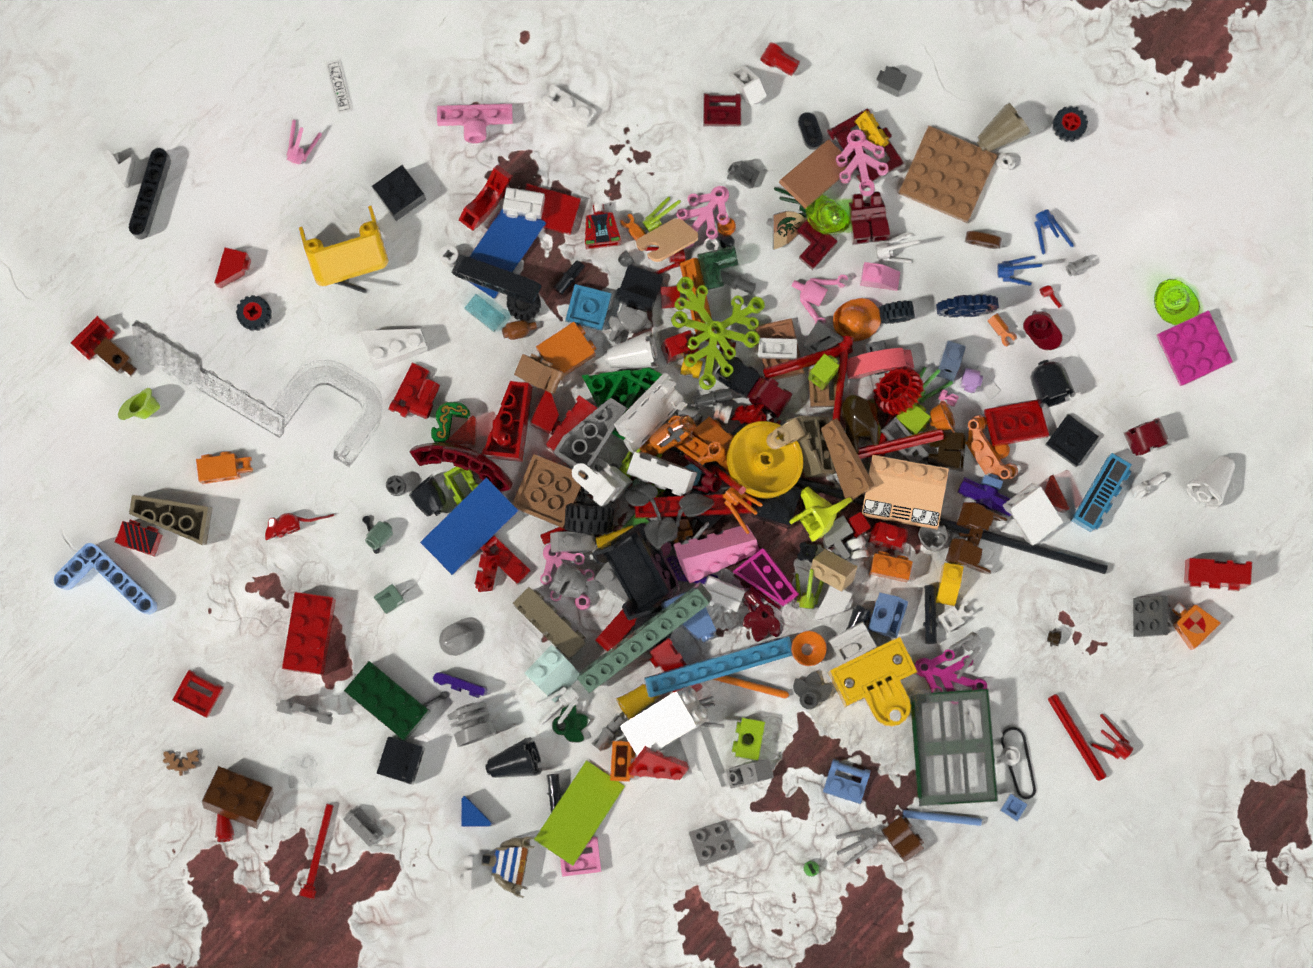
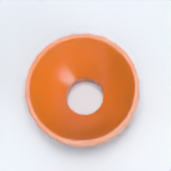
M814 631L799 633L792 642L791 652L793 658L801 665H817L826 655L827 647L825 640ZM804 644H809L812 647L810 655L802 653L801 649Z

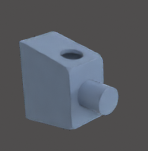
M946 341L937 369H940V373L937 377L954 381L966 346Z

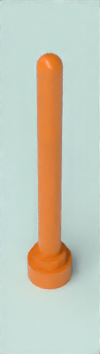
M727 675L712 679L784 699L789 697L787 691Z

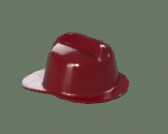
M1035 310L1032 315L1024 320V331L1039 348L1054 350L1061 345L1063 340L1062 333L1050 314Z

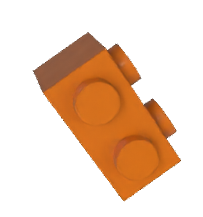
M878 551V554L875 553L873 555L869 575L906 583L909 581L913 561H909L908 557L897 555V558L890 557V553Z
M612 741L610 781L630 782V778H634L628 772L631 758H635L636 755L630 742Z

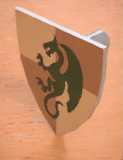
M783 211L772 215V219L769 218L767 220V225L772 227L773 250L788 244L798 235L797 230L806 221L801 214L794 211Z

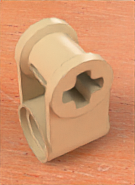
M795 418L771 432L767 436V444L772 449H779L799 440L806 434L798 419Z

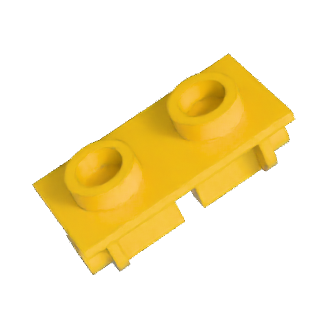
M864 111L855 120L860 130L866 135L867 141L876 146L883 147L889 144V138L885 135L882 128L878 130L879 124L873 114Z

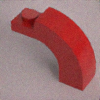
M496 165L481 192L464 207L458 220L472 231L477 229L490 216L504 197L506 188H509L508 184L512 175L499 165Z

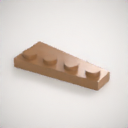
M838 418L822 427L821 430L845 499L851 497L853 501L875 485Z

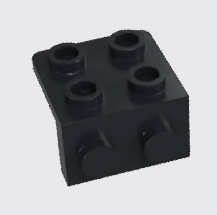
M629 265L621 286L617 289L616 300L621 304H630L636 306L639 310L652 312L663 282V276Z

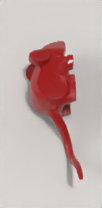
M292 513L282 514L277 519L272 517L268 520L265 540H270L276 536L282 538L286 533L292 534L299 531V521L313 522L332 517L334 514L311 519L298 517Z

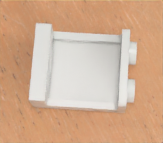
M1031 483L1003 504L1004 509L1013 516L1025 535V541L1031 545L1040 543L1043 537L1056 531L1059 525L1063 523L1041 486L1035 483Z

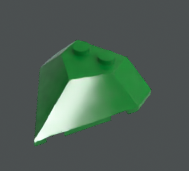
M642 368V370H624L581 376L598 408L612 398L626 407V412L663 374L651 368ZM615 427L612 435L624 440L625 437L621 436Z

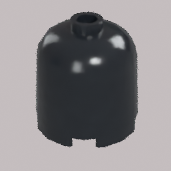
M1043 360L1032 371L1030 379L1040 408H1043L1044 404H1047L1048 407L1066 402L1065 398L1069 395L1070 397L1076 395L1066 369L1060 362Z

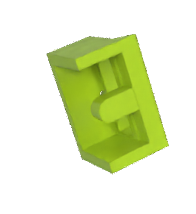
M454 467L444 473L446 478L444 483L449 490H453L455 494L453 498L457 505L465 497L454 479L455 476L462 473L471 491L479 485L470 469L466 471L462 468Z

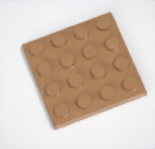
M928 125L898 194L968 223L997 155L987 150L982 151L978 146Z

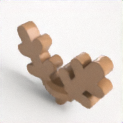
M194 750L192 754L187 752L188 760L183 758L182 763L184 766L179 767L180 759L174 761L176 754L171 753L170 755L169 752L165 751L163 755L166 759H163V763H169L170 765L166 767L168 770L174 769V771H179V776H183V771H188L189 768H196V765L192 763L199 762L200 759L197 757L199 752L197 750Z

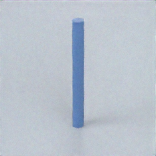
M903 810V818L977 826L982 824V818Z

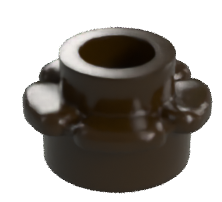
M1057 628L1049 631L1047 642H1050L1051 647L1053 645L1059 646L1062 631H1058Z

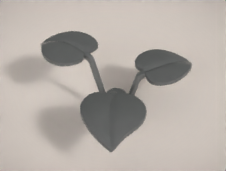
M639 483L625 491L626 501L633 506H643L649 501L652 503L659 521L649 522L645 526V535L649 542L657 549L667 541H673L677 538V527L680 526L679 521L683 512L686 516L693 517L704 513L714 505V501L704 495H686L679 502L681 509H679L676 521H674L672 518L662 519L653 499L658 495V490L653 485Z

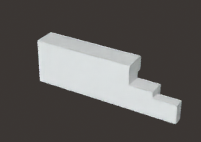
M698 726L679 739L692 773L702 770L705 781H709L713 791L721 788V784Z

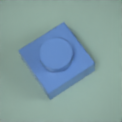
M988 474V476L984 475L980 485H988L999 491L1003 481L999 480V477L996 475Z
M1010 794L1000 811L1018 821L1028 804Z

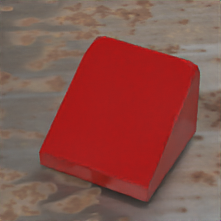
M677 286L661 287L662 309L675 308V302L680 298Z
M861 512L847 520L855 538L871 528Z

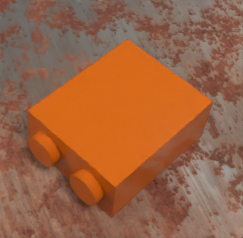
M572 322L536 346L542 359L553 363L552 367L564 372L565 376L596 356L595 345L591 340H586L584 329L580 324L577 326L575 322Z

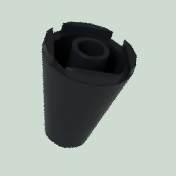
M531 737L525 738L489 758L487 764H485L487 774L493 778L540 775L542 767L538 768V763L541 762V758L535 742H530Z

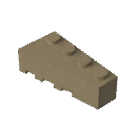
M132 495L129 514L200 545H207L213 507Z
M528 587L513 602V605L559 651L571 660L586 644L584 641L586 637L579 630L574 632L570 628L572 624L564 616L560 618L556 614L558 610L551 603L547 605L542 600L544 597L537 590L533 591Z

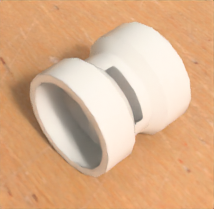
M864 537L846 542L847 548L850 549L851 561L869 557L868 550L865 549L866 542Z

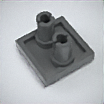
M1168 596L1133 598V637L1163 636L1170 633L1171 629L1168 627H1171V624L1168 622V614L1171 609L1168 608L1171 606L1168 603Z

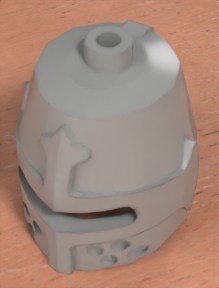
M563 562L558 567L549 589L561 596L579 598L588 589L586 585L587 577L577 568Z

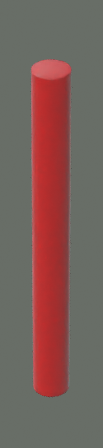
M706 462L705 467L740 494L745 493L746 488L712 462Z

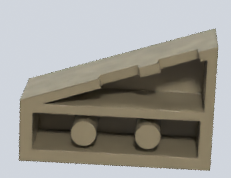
M796 417L806 434L797 440L803 454L805 476L820 478L836 474L821 430L822 427L830 422L829 417Z

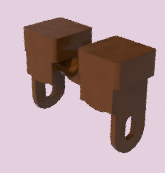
M964 502L957 525L970 529V533L959 534V537L966 538L967 540L954 538L951 540L945 561L955 565H963L984 574H991V570L978 565L983 550L978 547L983 529L989 530L993 520L1008 521V519L985 509V506L976 502Z

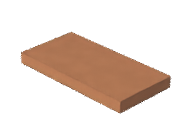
M828 139L781 178L779 183L806 209L840 180V173L847 168L851 160L847 158V165L839 167L836 163V157L842 151Z

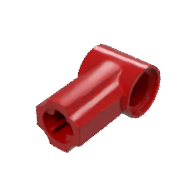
M772 42L769 43L760 57V60L765 65L772 68L776 67L791 77L800 64V61L786 54L779 45Z
M425 379L417 397L413 399L410 405L409 412L427 420L433 409V401L440 385L432 380Z

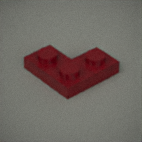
M810 217L797 230V233L810 244L799 256V259L811 270H814L838 241Z

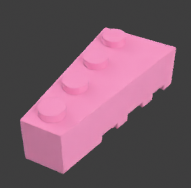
M746 524L750 531L749 534H746L744 529L739 526L724 530L723 534L720 535L709 534L707 538L702 540L694 538L689 540L687 544H674L680 567L689 583L698 581L756 554L759 551L757 540L748 525Z

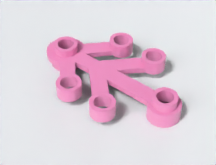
M853 130L847 137L848 145L836 157L837 165L844 167L848 163V156L855 149L856 155L847 168L840 173V181L844 184L851 181V174L859 166L862 180L859 184L860 193L863 196H871L875 191L873 181L869 180L866 164L877 169V173L882 176L888 173V165L863 153V148L873 152L874 157L877 159L883 158L885 151L882 146H876L867 141L864 132ZM877 151H882L881 154H876ZM881 167L886 168L884 171L879 170ZM844 175L849 176L847 179L842 178ZM865 188L871 189L869 191H864Z
M717 186L709 194L700 196L694 193L690 194L687 200L691 206L695 207L703 202H709L708 205L692 210L681 208L677 211L676 215L683 221L699 216L691 228L698 232L704 222L707 221L706 235L711 240L716 239L718 231L715 228L713 210L718 205V222L722 225L729 222L725 206L729 199V191L724 186ZM697 198L695 202H691V199ZM681 213H686L685 216L680 217ZM722 216H726L725 220H720ZM711 231H715L713 235H709ZM695 242L687 246L685 249L692 248Z
M551 544L546 545L543 549L546 565L544 573L540 576V581L543 585H549L552 582L551 572L553 565L555 564L558 569L563 563L561 559L574 561L576 565H582L585 561L584 555L581 553L559 552L554 556H550ZM577 556H581L583 560L581 562H576L575 558ZM578 569L581 571L583 575H585L587 572H591L593 574L592 578L587 579V581H592L594 579L595 574L591 569ZM544 576H549L550 578L547 583L542 581ZM551 591L550 597H551V599H552L553 601L557 602V601L561 600V598H562L561 595L559 596L558 599H554V598L552 597L554 591ZM581 594L579 598L575 599V605L579 610H586L590 606V599L587 595ZM581 598L586 600L585 605L579 604Z

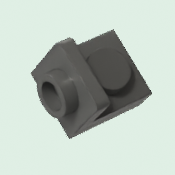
M737 161L728 168L729 174L727 179L736 180L750 189L753 188L760 171L744 161Z

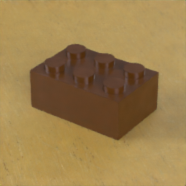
M218 766L202 799V805L204 809L258 829L274 795L273 787Z

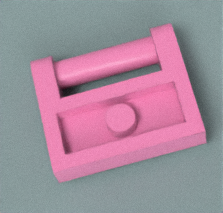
M592 837L585 847H592L593 853L581 854L573 866L560 858L562 877L601 872L598 837Z

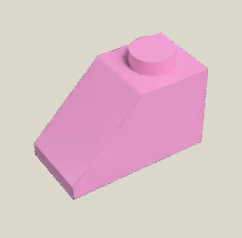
M864 262L860 286L898 291L900 272L882 264Z

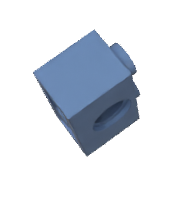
M879 592L868 629L879 635L897 638L908 601L898 596Z

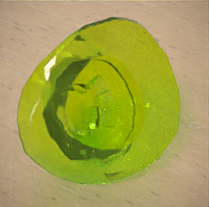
M823 194L806 208L808 222L820 233L836 235L849 228L850 218L841 205Z
M1167 279L1159 283L1154 294V305L1157 313L1164 321L1172 325H1178L1197 316L1200 310V303L1191 288L1177 279Z

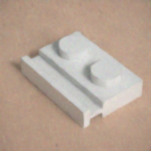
M863 621L829 639L842 664L877 647Z

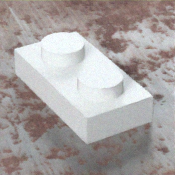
M760 338L758 358L796 359L797 339Z

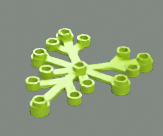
M682 277L677 283V289L680 293L685 294L689 301L683 297L676 300L675 308L680 311L674 313L671 322L676 328L686 326L704 331L697 337H691L688 340L687 346L691 350L697 349L700 343L709 339L708 346L694 354L687 355L684 363L688 367H693L698 360L707 355L704 374L699 379V385L704 390H710L716 383V378L712 374L714 359L721 367L720 373L722 376L729 377L733 373V367L727 363L725 358L728 360L732 359L736 355V350L729 345L725 337L743 342L749 348L755 347L760 341V337L755 331L742 334L727 330L726 328L734 323L746 325L749 330H755L759 325L758 319L746 316L751 313H760L765 307V302L760 297H754L748 303V306L741 310L744 299L736 295L731 300V305L733 306L732 316L722 322L713 321L704 308L705 297L708 294L707 287L699 286L694 294L692 291L693 281L689 277ZM689 309L698 312L705 323L688 319L687 314L681 310ZM691 341H694L696 346L692 345ZM717 341H718V343L720 344V346L722 347V349L724 350V351H723V356H722V354L720 353V351L718 350V348L716 347V346H717ZM688 358H691L693 360V363H690L688 361ZM724 368H727L729 373L725 372Z

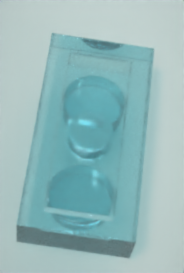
M477 294L474 295L464 308L492 332H495L506 319L503 314Z

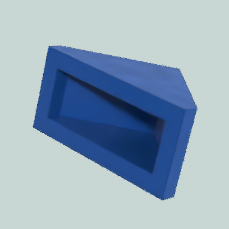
M466 796L461 799V827H491L493 825Z

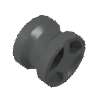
M394 475L387 479L386 489L393 496H401L406 491V483L400 476Z

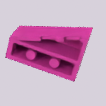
M762 548L733 571V573L782 606H786L800 595L765 548Z

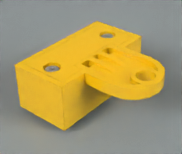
M901 637L887 642L828 672L844 707L865 699L877 722L891 727L900 725L910 714L911 704L901 680L915 674L917 670ZM892 710L899 711L901 717L898 721L891 720L890 713Z

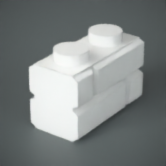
M507 187L503 212L511 218L524 216L529 221L541 219L545 201L544 193Z
M708 575L704 585L712 596L708 605L713 606L716 603L721 605V610L731 613L733 610L737 612L745 589Z

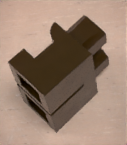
M943 432L944 438L942 440L929 443L931 448H938V454H929L928 464L963 472L965 457L963 453H965L966 435L964 433Z

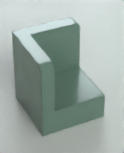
M393 584L373 597L385 614H388L405 602Z

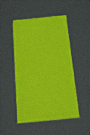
M586 760L534 840L573 866L625 786L618 781H610V775Z

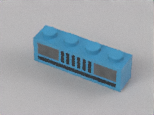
M1111 453L1105 460L1070 521L1089 532H1092L1094 529L1098 530L1103 522L1101 519L1103 513H1108L1113 505L1110 501L1113 496L1117 497L1122 489L1120 486L1123 480L1126 481L1132 471L1129 469L1132 464Z

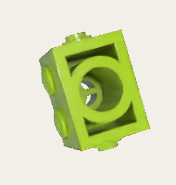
M914 404L913 409L908 408L907 413L902 411L896 418L910 434L915 435L922 431L924 432L931 416L926 413L927 410L922 405Z

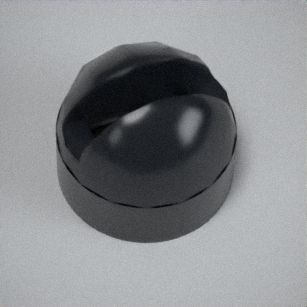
M724 235L719 238L721 247L726 252L733 248L735 244L734 237Z

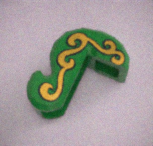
M454 401L445 402L439 406L436 411V421L439 428L432 427L431 437L435 443L449 442L453 417L471 419L470 410L464 404Z

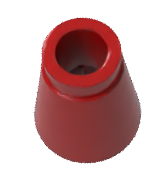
M217 814L215 831L217 842L232 841L235 834L230 818Z

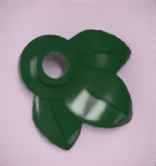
M575 705L562 721L565 723V728L559 729L558 720L567 709V707H564L561 710L560 716L556 717L552 722L553 731L558 735H564L569 742L578 743L584 741L581 730L587 727L590 718L584 714L576 713L577 708Z

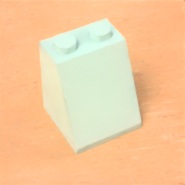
M550 645L524 674L549 696L563 687L567 689L577 680L580 672L553 645ZM560 695L551 700L555 703Z

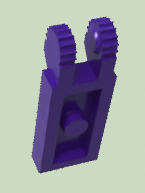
M443 672L434 674L432 678L436 684H450L451 689L460 692L462 689L469 691L468 695L480 698V695L485 696L488 690L486 687Z

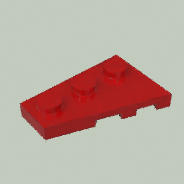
M644 746L628 767L629 775L681 780L689 767L687 762L673 756H663L662 752L658 750L653 752L650 747Z

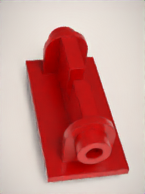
M741 405L736 408L731 420H738L741 424L765 421L766 415L761 410L764 405Z
M483 551V554L480 555L478 567L483 570L477 571L474 582L478 592L493 590L500 554L490 555L491 552Z

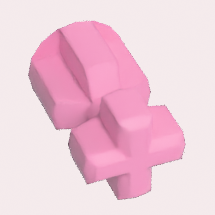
M944 389L938 397L941 401L946 399L947 404L953 407L959 396L954 394L948 395V391Z

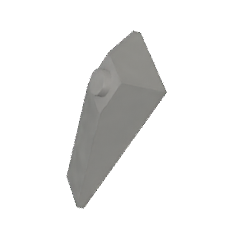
M610 398L564 435L553 453L573 468L580 463L590 467L614 430V423L624 414L627 408Z

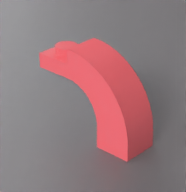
M903 348L884 349L847 359L846 366L848 379H862L872 374L897 368L901 369L902 367H911L913 369L914 363L911 350H903Z

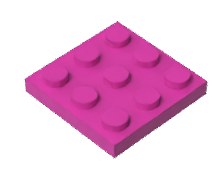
M1209 310L1156 334L1180 386L1233 362Z

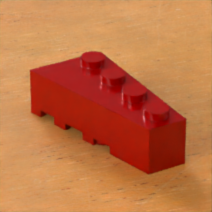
M510 381L501 402L500 410L495 419L502 420V430L511 436L510 443L508 445H500L492 437L491 430L481 454L490 459L523 462L533 390L529 383Z

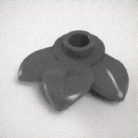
M814 671L805 678V681L796 678L793 689L796 695L800 697L801 706L805 709H813L819 702L826 701L832 692V685H821V679L818 673ZM807 696L812 697V703L806 702Z

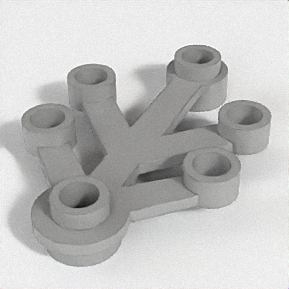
M280 700V703H276V711L291 715L294 710L316 716L317 722L332 725L334 717H332L333 713L321 710L319 714L317 709L308 707L307 710H304V705L293 704L285 700Z

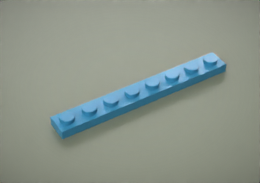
M790 636L644 677L648 697H654L793 656Z

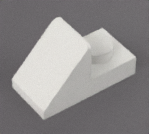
M109 149L103 152V155L126 189L130 187L136 163L133 157L122 162L117 153L112 154Z

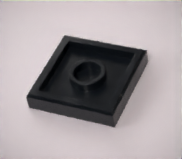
M1067 414L1045 446L1074 467H1077L1099 436Z

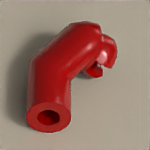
M494 419L492 437L500 445H508L511 441V436L502 430V420Z

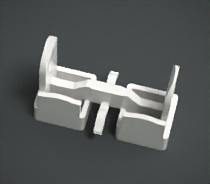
M598 457L595 458L590 467L580 463L572 469L574 480L594 496L593 500L601 507L607 505L610 501L618 500L633 482L618 468L612 467L604 459ZM599 464L604 468V471L598 472L595 469V465ZM580 470L588 474L587 480L579 475Z

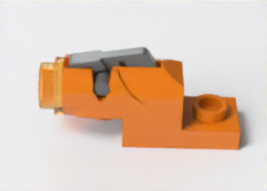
M689 415L681 416L670 424L666 423L661 426L640 449L642 452L656 456L658 453L662 454L689 436L694 431V428H696V424Z

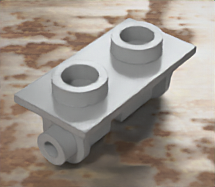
M358 806L350 810L343 819L369 847L384 834Z

